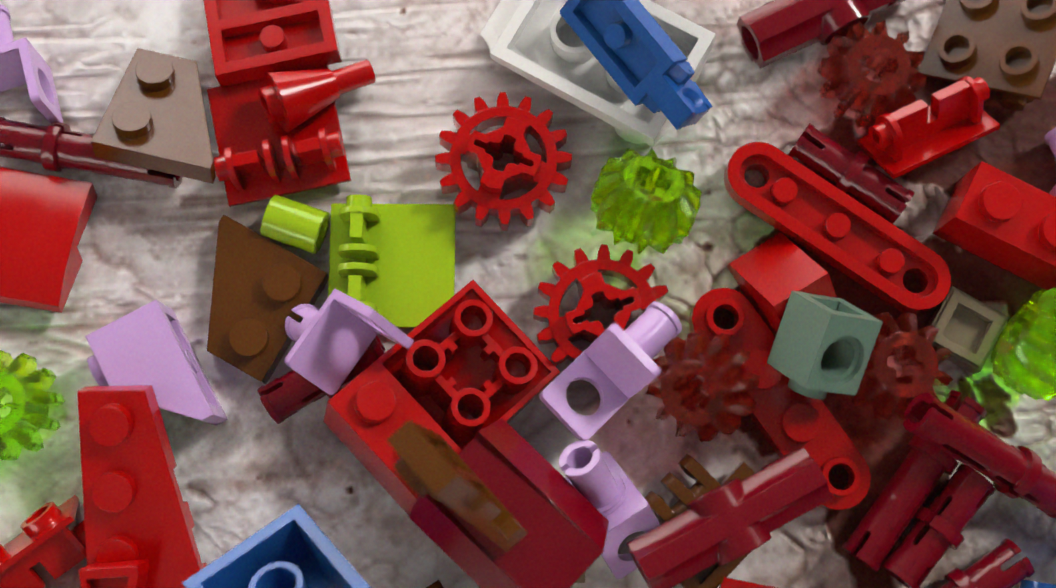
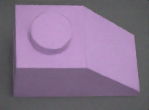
M154 300L85 336L94 355L87 358L88 366L99 386L152 385L160 409L216 426L228 420L174 310L160 301Z

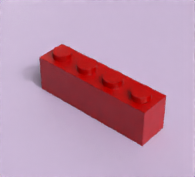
M981 161L957 180L932 234L1056 295V197Z

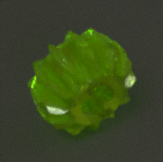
M627 148L621 158L609 157L606 165L601 168L598 180L595 182L591 194L592 204L590 210L596 214V229L613 232L614 245L626 241L634 245L638 254L648 246L664 254L673 244H682L684 238L690 234L701 206L700 197L702 192L693 185L695 173L688 170H678L676 168V157L668 160L658 158L652 148L645 156H641L636 151Z
M1055 287L1049 290L1041 289L1035 292L1029 301L1020 304L1014 316L1008 318L1005 329L997 339L998 344L991 352L992 373L1003 379L1006 386L1020 395L1025 393L1035 400L1042 398L1049 401L1056 397Z
M0 350V403L6 394L12 396V402L5 403L4 405L0 404V409L11 408L10 413L6 417L0 416V459L16 461L20 457L22 447L34 452L44 448L39 430L56 431L61 427L60 422L56 418L48 417L49 408L59 407L66 400L62 394L47 392L57 378L52 370L46 368L37 370V359L31 355L21 353L13 359L10 353Z

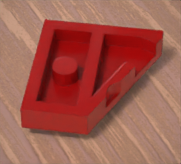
M203 0L214 72L221 88L264 79L266 72L307 70L342 62L329 0Z

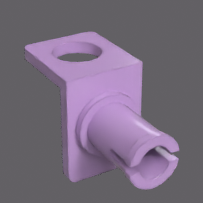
M0 4V92L27 84L31 102L50 124L52 122L63 123L51 68L26 37L14 41L9 10Z
M337 289L332 291L320 309L311 304H300L294 307L291 311L303 318L300 323L289 316L285 320L286 334L293 342H296L285 357V364L329 395H333L338 391L378 333L406 349H409L414 340L374 309Z
M654 301L625 330L616 323H612L540 393V400L579 441L590 439L632 396L661 373L660 368L652 359L671 339L681 333L682 324L679 318L669 307ZM584 380L596 387L601 399L600 407L596 413L584 416L577 414L570 408L566 399V390L571 382Z
M576 441L563 450L559 459V466L567 476L565 478L609 521L604 551L601 556L615 578L622 579L637 569L630 553L624 555L617 553L622 541L634 532H648L660 524L649 503L609 452L601 453L593 441Z

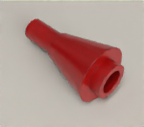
M367 59L333 71L330 69L266 72V86L258 89V97L268 122L271 125L279 122L283 130L288 133L339 99L341 94L373 84L376 78L373 67Z

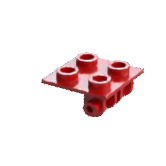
M326 65V66L316 67V68L307 69V70L329 69V68H328V65ZM265 78L222 88L218 86L207 89L219 156L214 157V167L218 180L220 182L224 181L229 207L270 199L274 195L284 196L351 181L335 101L287 133L279 122L271 125L264 115L258 97V89L266 86Z

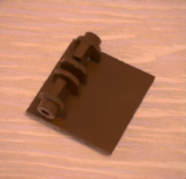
M947 0L918 70V75L954 83L963 76H969L973 79L981 77L986 81L990 90L998 91L1001 95L999 101L1001 106L1013 111H1022L1026 103H1031L1034 99H1042L1056 62V0Z

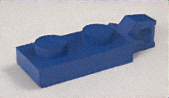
M568 0L561 8L560 15L635 106L644 104L654 114L662 111L676 130L696 124L712 107L711 103L696 82L690 80L695 71L691 64L686 61L687 57L639 0Z

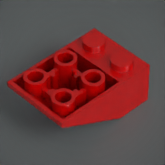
M474 280L470 281L407 334V336L414 340L409 349L396 343L327 401L323 422L408 515L419 495L395 470L393 465L401 456L386 441L408 419L441 435L459 455L476 437L478 431L501 418L509 423L561 373Z

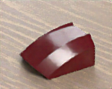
M502 418L478 431L476 437L459 456L526 529L528 534L509 552H506L442 501L438 502L429 493L424 498L420 495L418 496L408 516L481 588H571L603 553L609 521L562 474Z

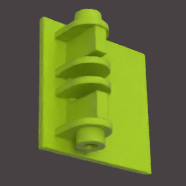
M360 194L348 195L346 203H331L328 297L334 289H337L371 307L397 328L417 327L455 295L456 212L454 211V204H372V197Z

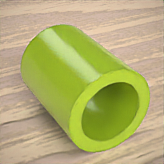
M274 195L269 201L262 218L261 235L317 254L328 232L330 213L279 195Z

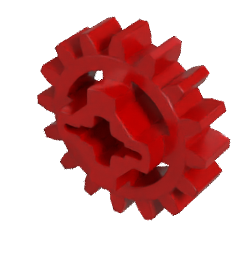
M499 92L497 107L488 108L480 96L474 98L475 114L469 117L459 110L453 113V123L458 130L457 133L445 130L440 132V145L450 152L435 155L436 170L451 172L439 181L440 189L443 194H452L458 191L459 194L453 203L454 211L457 214H461L470 207L476 209L475 223L478 227L482 228L489 216L498 217L501 231H508L510 218L517 215L529 227L533 225L534 207L538 206L549 214L554 210L555 200L549 191L565 193L569 179L556 172L571 168L572 154L557 151L566 144L567 132L565 129L550 132L548 129L552 123L553 112L547 109L537 117L531 114L532 98L528 96L523 98L518 108L509 106L506 92ZM503 125V127L486 134L481 133V131L487 128ZM528 134L540 145L545 162L541 161V155L531 152L526 141ZM504 153L514 156V162L508 163L504 171L493 168V160L499 161ZM462 161L467 163V168L478 172L481 179L478 191L466 179L461 166ZM520 189L529 191L517 198L503 199L505 195Z
M601 244L595 260H588L587 255L579 248L574 250L575 267L569 269L558 261L552 265V272L558 282L556 285L540 282L538 294L549 301V305L534 307L533 319L540 322H548V327L540 331L536 339L539 345L554 342L557 348L554 350L550 361L555 366L561 364L566 359L573 362L583 352L575 347L572 342L583 339L593 343L606 330L600 321H583L591 315L593 303L600 302L604 310L615 308L617 311L621 309V311L614 315L611 324L616 323L624 330L627 321L637 318L638 315L645 312V309L652 302H659L669 292L667 285L650 287L648 281L655 269L651 263L636 271L631 267L633 251L627 249L622 254L620 260L615 261L610 259L608 245ZM602 275L620 279L631 288L623 291L605 283ZM576 283L580 301L576 309L568 311L564 316L559 317L561 301L567 291Z

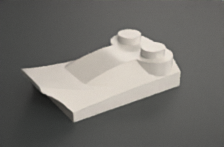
M501 0L480 33L490 49L492 60L612 125L616 133L625 141L634 144H648L652 147L658 143L669 129L671 122L662 111L654 114L644 104L635 106L560 15L561 8L568 0ZM639 0L687 57L686 61L691 64L695 71L690 80L696 82L714 45L716 34L650 0Z

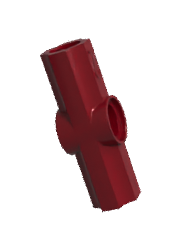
M774 0L740 16L737 27L740 32L741 43L748 57L761 69L818 41L824 46L840 41L863 27L871 19V16L892 8L905 0Z
M803 447L763 466L761 470L741 481L739 477H736L686 504L688 510L627 542L626 546L649 588H673L716 562L718 566L724 565L753 551L772 538L770 535L772 531L832 499L828 488V482L820 467Z

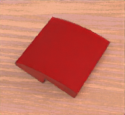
M0 167V303L62 313L83 262L77 247L98 198L92 182Z

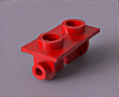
M963 76L957 79L954 84L933 93L930 106L920 99L890 114L884 113L876 118L875 125L869 127L868 135L858 139L857 145L893 179L902 176L1000 129V124L983 110L984 101L990 98L989 86L981 77L973 79L969 76Z
M76 494L59 507L53 501L41 506L21 524L20 528L23 530L21 534L4 546L0 544V588H44L45 582L32 568L34 565L40 562L56 580L86 558L84 520L79 524L75 520L79 498Z

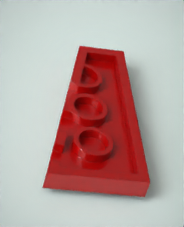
M86 386L78 390L87 565L91 563L149 559L150 570L146 588H185L182 582L206 567L207 564L201 561L192 532L195 524L188 501L183 502L174 473L177 465L153 386Z

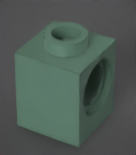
M792 290L767 363L789 378L788 387L804 396L825 399L827 392L856 395L883 322L841 298Z

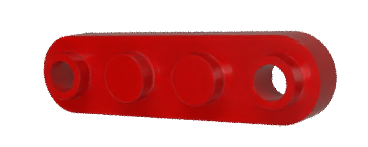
M752 142L741 146L730 158L724 172V184L728 194L735 202L897 310L910 314L922 313L941 303L947 296L951 286V274L948 265L940 255L783 151L765 142ZM748 170L760 172L765 179V185L758 188L750 186L745 180L744 173ZM905 273H912L919 278L921 283L919 293H912L905 288L903 284Z
M716 288L706 292L699 298L690 313L689 326L691 334L779 458L804 447L811 458L817 462L828 482V488L832 499L821 504L819 507L828 510H844L859 504L867 495L871 484L869 466L859 450L821 399L807 397L788 387L789 378L767 363L775 335L751 302L742 293L730 288ZM721 308L729 310L735 319L733 328L724 330L716 326L713 320L714 311ZM834 465L842 466L848 473V483L841 490L833 487L828 478L829 471Z

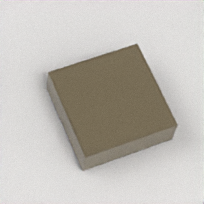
M951 286L945 299L937 305L918 344L975 374L981 372L1009 317Z

